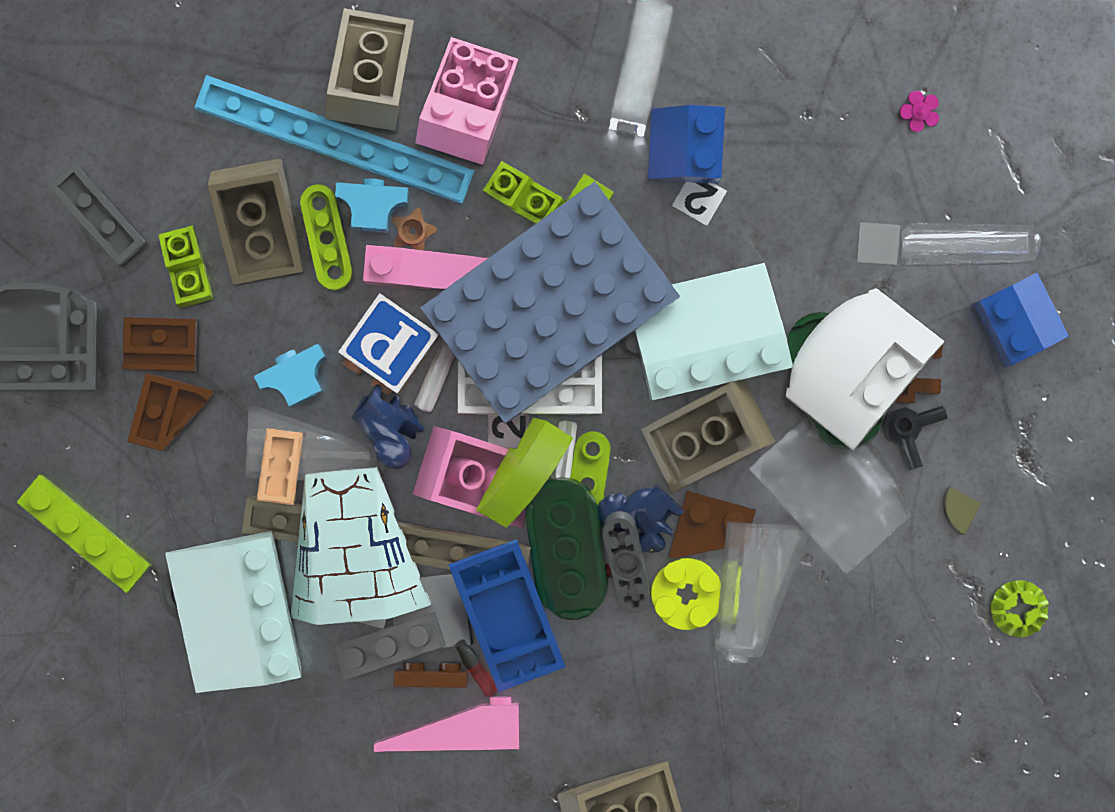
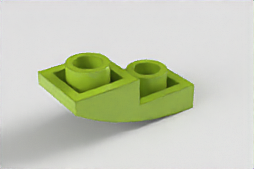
M503 161L500 162L483 189V192L534 224L566 202L561 196L534 182L529 176Z
M193 225L159 234L165 266L169 271L178 308L214 300Z

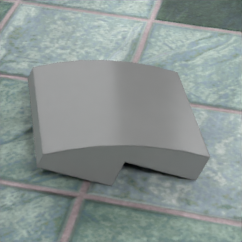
M452 574L419 577L425 593L427 592L432 604L428 607L393 617V625L435 612L446 643L445 647H454L458 641L463 639L468 645L473 644L471 621Z

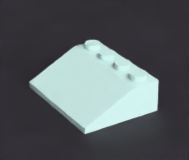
M765 263L672 284L680 298L634 331L650 400L793 367L785 330Z
M272 531L165 553L196 693L264 686L301 678L302 667Z

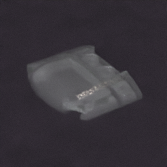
M809 415L749 468L766 490L846 575L911 517L910 508L908 510L906 508L902 484L882 453L871 442L856 448L854 451L838 449L828 445L817 435Z

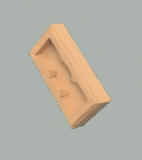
M266 428L257 501L294 505L304 433Z

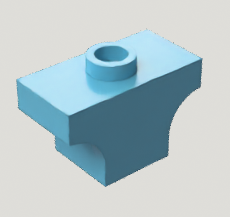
M363 179V184L336 182L335 197L338 201L347 204L351 208V228L353 231L389 233L392 214L401 207L409 206L410 192L406 187L384 186V181L379 179Z
M319 344L298 354L291 350L275 359L277 365L255 375L254 378L261 390H279L285 397L289 407L294 408L324 393L318 379V370L320 365L328 358Z

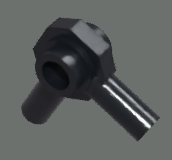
M944 406L917 413L907 407L888 413L883 423L888 439L901 444L909 470L923 466L915 442L922 427L946 420L948 417Z

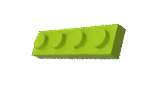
M39 474L17 501L20 506L126 593L133 589L152 566L43 475Z

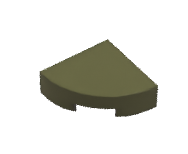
M948 486L944 497L946 514L952 527L962 535H965L982 503Z

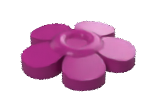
M921 91L909 93L908 101L910 104H904L900 107L901 118L910 119L908 126L915 132L923 130L924 123L927 126H935L939 121V115L930 110L938 107L939 101L935 95H927L924 98Z

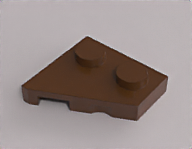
M146 373L127 442L165 451L208 403L215 391Z
M686 490L682 509L685 512L679 516L668 557L678 558L747 544L756 510Z

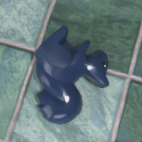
M376 384L372 391L361 399L352 419L363 429L365 435L374 444L373 449L377 454L378 460L388 468L399 469L408 463L411 456V448L403 435L410 439H415V432H423L425 428L409 405H399V397L397 395L389 403L380 399L382 388Z
M657 485L652 488L638 489L628 497H625L622 493L609 494L598 504L600 526L602 528L609 514L616 511L630 514L635 520L636 527L641 531L638 536L642 552L649 553L660 552L665 548L666 542L660 532L671 536L674 534L671 527L666 523L667 518L671 514L681 516L685 512L672 497ZM616 523L612 531L620 533L624 532L625 529L621 527L620 523Z

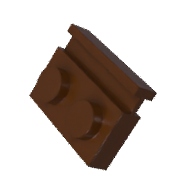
M124 317L122 369L196 372L198 320Z
M403 662V669L397 668L394 672L393 687L466 688L468 685V670H461V663H439V669H425V663Z

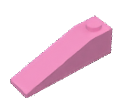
M366 245L363 281L366 285L444 291L488 258Z
M510 696L490 697V703H482L380 739L374 743V752L519 749V703H511Z

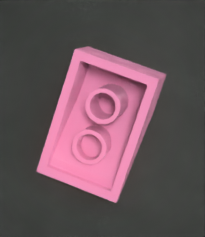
M433 426L412 495L486 517L476 511L508 449ZM525 509L510 525L523 528L526 519Z

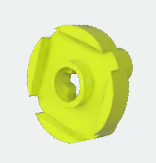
M681 558L668 563L658 571L651 586V600L656 613L665 623L677 629L693 630L706 626L717 615L723 600V589L719 576L709 565L697 559ZM686 584H692V591L697 593V597L695 600L690 599L688 604H682V597L677 595L678 588L684 589Z

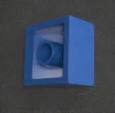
M682 105L651 109L648 180L719 184L722 178L725 107Z
M1038 273L973 304L1004 368L1012 366L1069 337Z

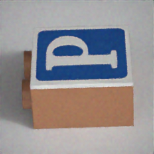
M379 293L343 344L339 353L346 357L342 362L343 365L357 375H360L363 370L375 378L371 384L373 386L376 384L380 385L381 391L387 396L392 391L400 395L440 336Z

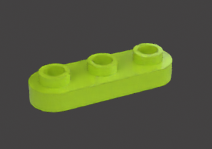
M321 184L312 185L303 192L300 205L316 276L320 284L326 289L332 291L341 290L351 282L353 270L337 199L333 191L327 186ZM315 199H325L326 205L322 210L314 209L313 202ZM326 232H330L334 236L333 242L328 245L321 242V236ZM332 267H339L342 273L338 279H331L329 277V270Z
M590 431L581 435L575 444L570 478L579 482L584 478H591L594 481V488L591 490V493L598 506L599 502L604 498L611 449L608 439L603 434ZM591 442L597 443L600 448L599 453L596 456L588 455L586 453L587 444Z

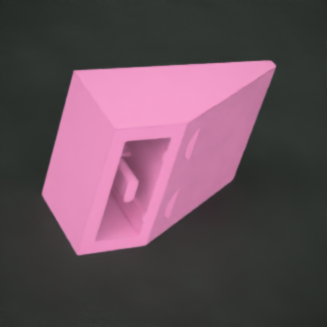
M451 37L419 118L415 143L483 165L494 137L518 59Z

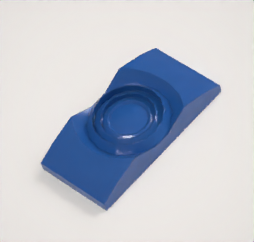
M517 539L449 564L450 571L498 692L566 667Z

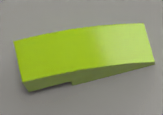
M533 417L517 448L509 447L476 511L507 528L548 480L565 454L573 437L548 421Z

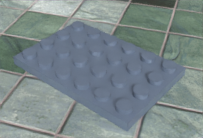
M594 181L420 308L506 425L680 298V295Z

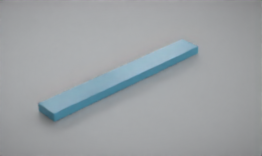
M208 75L204 79L194 107L196 111L463 205L474 175V170L346 124L325 119L323 116Z

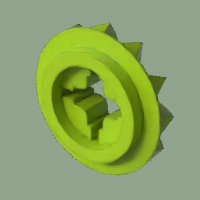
M1014 580L1001 586L994 594L991 602V615L996 626L1005 634L1013 637H1028L1039 632L1048 619L1049 603L1043 590L1033 583L1024 580ZM1017 594H1019L1023 604L1034 605V608L1024 613V624L1018 614L1006 613V610L1017 606Z

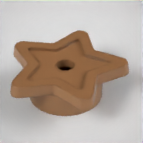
M419 207L408 217L392 218V222L398 230L393 244L396 248L410 245L415 250L424 251L425 238L437 231L435 226L424 222L422 211ZM411 228L416 229L415 234H410Z

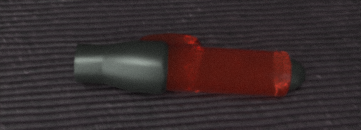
M464 639L458 641L455 644V648L459 652L461 661L469 670L485 697L497 696V688L479 661V657Z

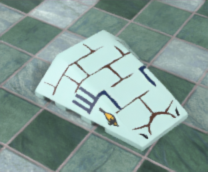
M377 467L309 473L305 475L291 618L316 625L381 620L425 608L432 604L427 592L425 593L419 579V571L415 562L411 559L406 546L407 541L402 529H399L393 514L395 511Z

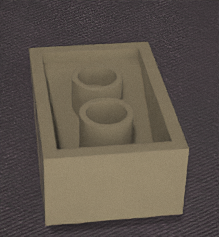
M344 8L326 94L325 119L396 130L414 20Z
M281 158L211 171L207 187L233 285L303 272L291 199Z
M745 379L728 383L641 429L672 493L776 443Z
M668 761L589 782L557 794L561 812H682Z

